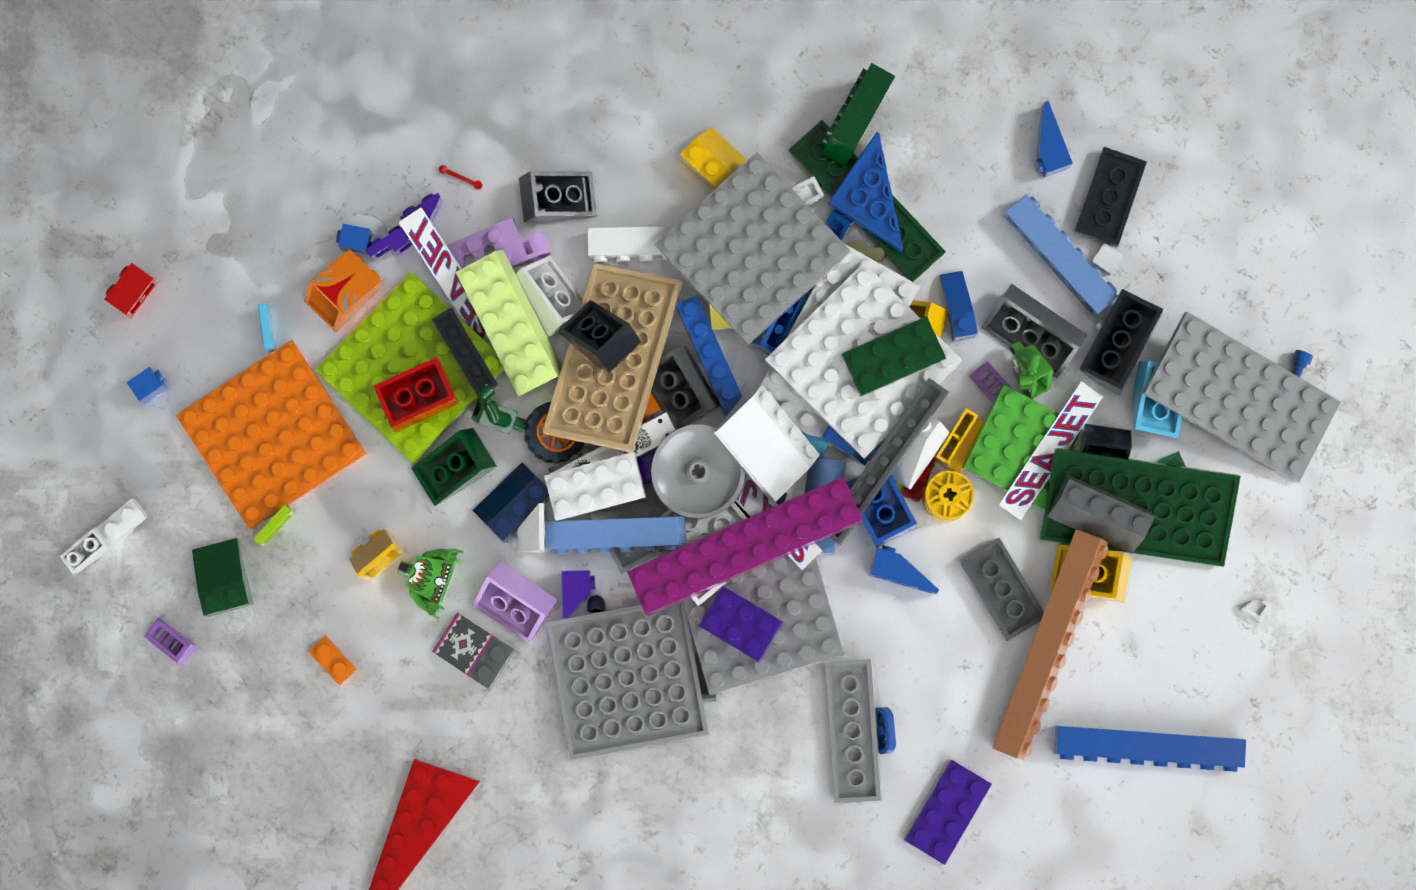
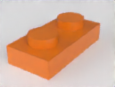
M324 636L308 651L339 686L358 670L327 636Z

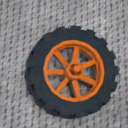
M550 401L536 407L527 417L524 439L528 444V449L535 454L534 456L545 462L559 463L567 461L573 455L578 454L585 444L575 440H570L566 444L561 437L547 434L539 435L540 425L544 427L545 423L542 421L548 415L552 402ZM550 437L549 447L541 439ZM556 438L563 448L553 449Z

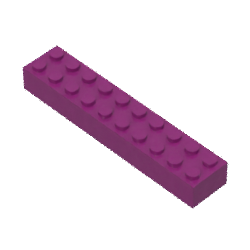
M841 477L628 570L627 573L643 611L648 617L861 524L863 519L844 477Z

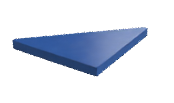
M876 132L828 202V205L901 253L903 245L885 157L882 150L880 133Z

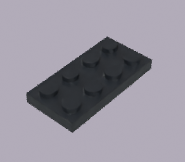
M1103 147L1074 233L1117 248L1147 161Z

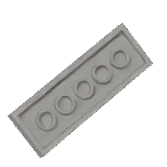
M872 659L825 662L834 803L881 801L882 790Z

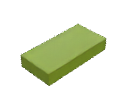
M283 505L253 540L257 544L265 546L290 519L294 511L288 506Z

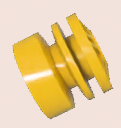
M944 471L936 474L926 484L922 493V503L925 511L933 519L940 522H952L959 519L970 510L974 501V490L971 482L963 474L956 471ZM947 490L955 495L951 501L943 496Z

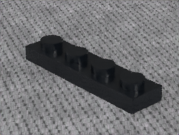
M449 308L432 319L433 323L478 397L480 398L479 390L485 384L489 385L492 389L499 386L454 310Z

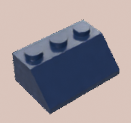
M522 462L473 509V512L506 543L518 531L519 526L539 503L546 504L550 497L547 486Z

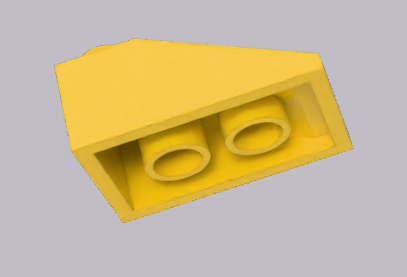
M380 529L376 530L369 536L370 541L366 545L360 544L351 552L353 556L349 558V561L360 578L371 581L405 552L386 529L382 531Z
M1058 544L1050 590L1054 588L1069 549L1067 545ZM1108 551L1106 557L1100 562L1099 576L1096 581H1093L1090 588V598L1125 603L1132 557L1125 553Z

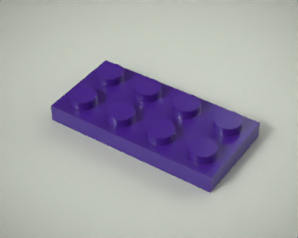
M950 760L904 841L945 865L992 783L957 762Z

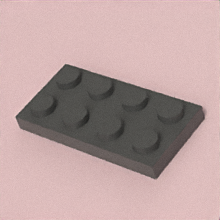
M1000 537L959 561L1006 641L1041 621L1044 611Z

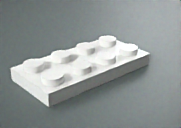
M635 452L544 476L556 521L646 498Z

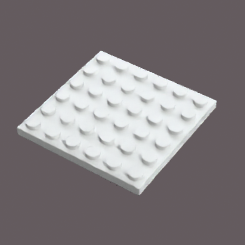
M865 263L765 359L863 459L889 435L928 378L940 384L963 360L936 334L946 360L860 397L841 354L920 319Z

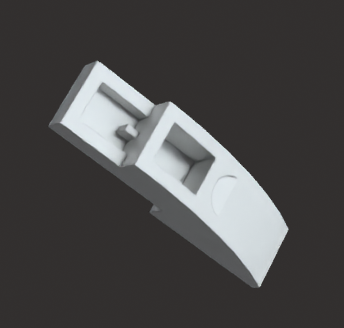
M135 498L130 499L101 525L91 529L59 557L72 574L75 575L135 531L134 528L149 516Z

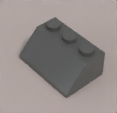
M686 346L673 349L660 358L651 393L663 412L668 411L671 413L678 428L700 419L720 406Z

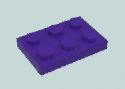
M722 586L699 626L760 663L784 622Z

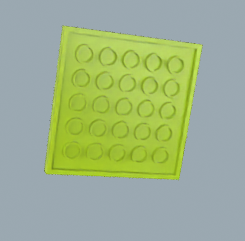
M410 272L315 371L414 464L478 398V395L432 321L434 317L448 310L449 307ZM457 315L496 379L505 370L496 351ZM438 357L443 364L460 404L395 432L388 422L373 386Z

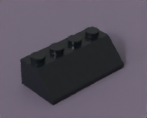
M1122 289L1079 370L1097 384L1120 395L1162 317L1164 309Z

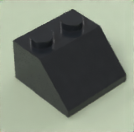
M1085 424L1079 451L1129 458L1132 449L1131 430Z

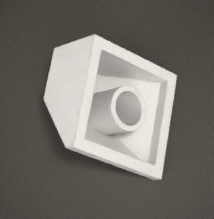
M539 503L519 526L518 534H514L513 545L514 548H518V553H547L545 533L547 507L544 503Z

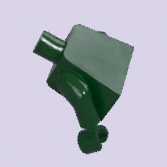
M485 384L478 392L480 398L478 397L471 419L478 424L508 434L511 433L512 429L523 433L527 420L518 417V412L514 409L497 404L495 400L492 401L490 398L496 393L489 385Z

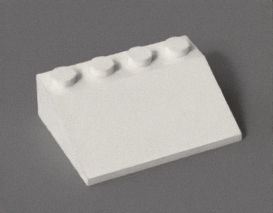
M763 385L744 394L714 432L772 503L776 502L813 465L820 455Z

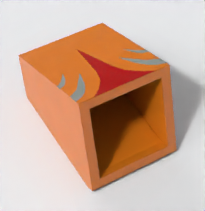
M349 249L310 280L304 302L337 332L378 292L382 280L376 271L371 270L364 264L363 259L358 254H354Z

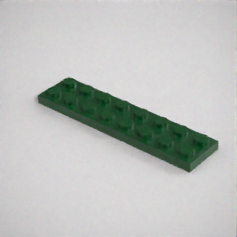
M821 120L796 142L788 152L812 177H815L818 184L832 198L858 160V157L853 153L847 165L844 166L822 154L825 147L822 142L830 127ZM893 196L903 245L901 253L858 224L856 225L878 248L880 247L884 250L885 256L908 280L914 282L938 261L946 251Z

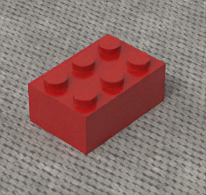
M438 357L373 386L388 422L395 432L460 404L443 364Z

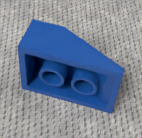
M890 475L861 516L876 549L918 528L917 522L892 475ZM859 476L846 482L849 490L851 489V487L856 482Z

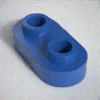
M877 707L876 720L879 754H890L896 748L894 716L888 707Z

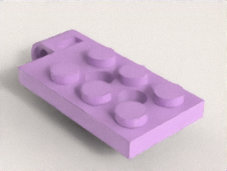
M514 218L507 219L446 245L461 269L466 267L464 265L466 256L473 255L476 262L485 257V250L489 246H494L496 251L504 250L512 268L519 265L524 266L552 254L544 231L535 232L522 238Z

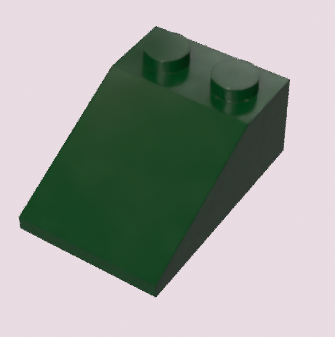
M469 428L456 432L411 467L433 505L437 506L481 479L497 467L474 428Z
M238 538L192 549L197 590L203 616L211 617L254 605Z

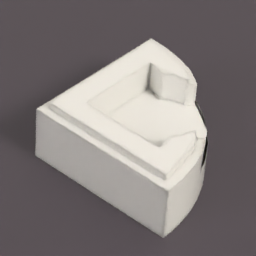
M1252 600L1244 604L1240 610L1258 623H1261L1273 603L1267 600Z

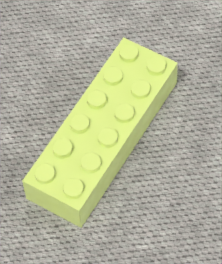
M504 250L494 251L457 271L456 274L517 395L521 396L559 377L562 365Z

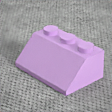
M500 561L487 576L472 606L530 644L558 599Z

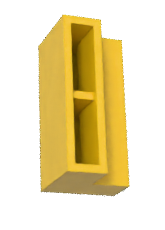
M966 408L938 451L934 461L951 471L960 473L984 421L977 418V414Z

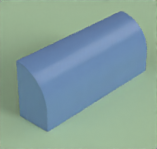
M817 458L807 470L804 493L841 477L845 478L847 462ZM830 537L815 543L822 550L821 553L834 555L836 541Z

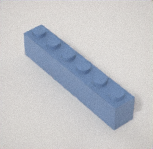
M1027 194L1024 195L1005 212L1003 217L1095 318L1118 297L1116 288L1109 281L1107 283L1101 277V271L1095 265H1090L1086 261V255L1080 248H1075L1070 243L1071 239L1068 234L1063 230L1061 232L1058 230L1054 219L1049 214L1045 215L1039 209L1040 204L1034 197H1029Z
M685 516L545 522L546 550L554 549V554H566L568 549H576V553H590V548H598V552H612V547H620V552L634 551V547L642 546V551L656 550V546H665V550L679 549V545L686 544Z

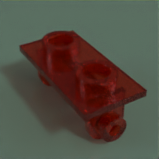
M935 457L932 458L911 489L903 485L902 496L910 498V500L917 503L923 499V492L932 468L935 467Z

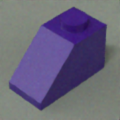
M590 570L562 571V611L564 619L570 618L591 596V589H595V575L591 576Z

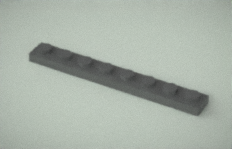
M928 378L851 487L850 492L861 516L948 395L949 391L932 379ZM854 527L835 534L830 538L841 545Z

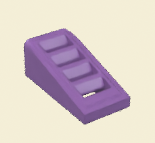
M988 361L970 375L971 379L992 404L998 391L994 394L991 392L994 387L1000 384L1012 388ZM988 370L990 374L980 380L978 377ZM994 377L996 381L986 387L985 383Z
M160 618L156 619L144 636L173 661L181 665H185L197 649L194 643ZM161 628L165 629L159 638L156 639L155 637ZM169 634H171V636H170V638L167 640V642H166L165 644H163V642H164V640L167 638V636H168ZM176 640H178L176 646L173 648V650H171L170 648L173 646Z

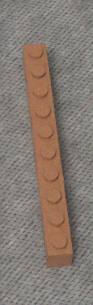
M1075 530L992 747L993 749L1024 761L1030 755L1033 747L1031 744L1032 740L1041 727L1040 719L1049 706L1048 698L1051 691L1056 688L1058 682L1056 677L1066 662V651L1074 641V630L1076 625H1079L1082 620V609L1084 604L1090 599V588L1093 581H1096L1099 576L1100 562L1107 555V541Z

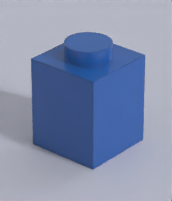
M343 224L342 230L337 232L336 243H339L338 246L343 251L350 249L354 253L369 255L366 249L369 248L373 233L369 228Z
M148 367L126 382L137 399L143 404H146L167 389L164 384L166 379L159 369L155 371L151 367Z

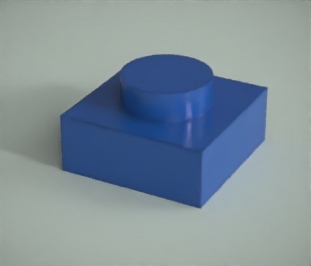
M836 210L830 213L825 222L841 241H843L853 223L852 220Z

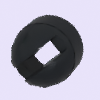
M593 595L588 599L587 612L599 613L606 611L605 601L601 596Z

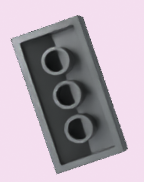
M1012 283L981 327L1009 347L1019 341L1024 348L1034 345L1052 367V376L1058 379L1087 337L1086 333Z
M1067 474L1047 514V517L1099 537L1107 541L1108 544L1131 554L1144 540L1155 518L1151 511Z

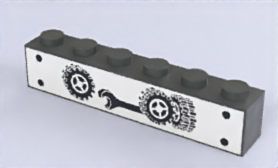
M659 410L650 415L651 420L645 423L642 421L633 451L637 460L655 451L665 437L679 429L670 412ZM592 445L589 447L590 452L584 455L581 453L573 455L569 458V463L563 466L561 463L548 469L550 473L546 475L631 452Z

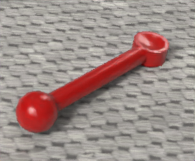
M446 165L439 167L440 173H447L473 185L476 190H481L483 187L482 182L479 180L473 181L449 170Z

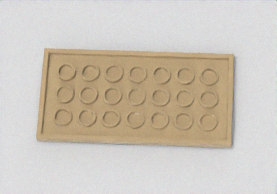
M593 264L580 309L589 300L594 301L628 322L641 340V343L610 373L596 366L569 343L544 424V434L633 453L682 287L681 280Z

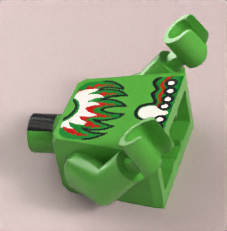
M1020 341L1011 345L1009 350L1013 355L1012 370L1020 382V389H1024L1023 395L1034 399L1051 389L1053 369L1034 345L1024 348Z
M440 548L426 551L422 556L416 557L414 565L401 561L398 567L397 574L408 577L406 587L409 588L410 597L419 608L436 619L440 618L436 616V611L439 608L444 610L441 604L454 572L455 563L461 564L462 562L456 559L458 553H463L462 550Z

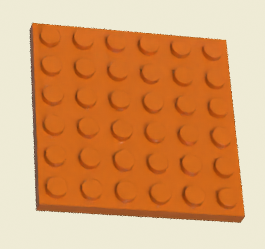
M290 340L176 414L179 422L249 530L256 528L274 516L283 505H291L367 455L293 340Z

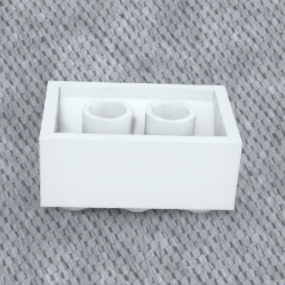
M551 256L525 266L516 273L547 338L559 333L558 330L580 310L583 299Z

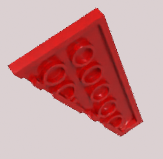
M414 759L369 890H399L481 781Z

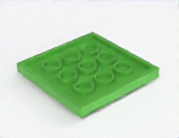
M1001 385L962 468L1008 491L1059 413L1006 385ZM1079 434L1077 435V437L1075 438V440L1073 441L1068 450L1073 449ZM1049 479L1032 503L1041 509L1045 507Z

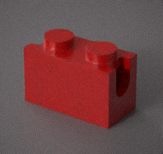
M131 262L129 266H125L122 269L117 283L112 284L107 289L104 300L132 319L159 282Z

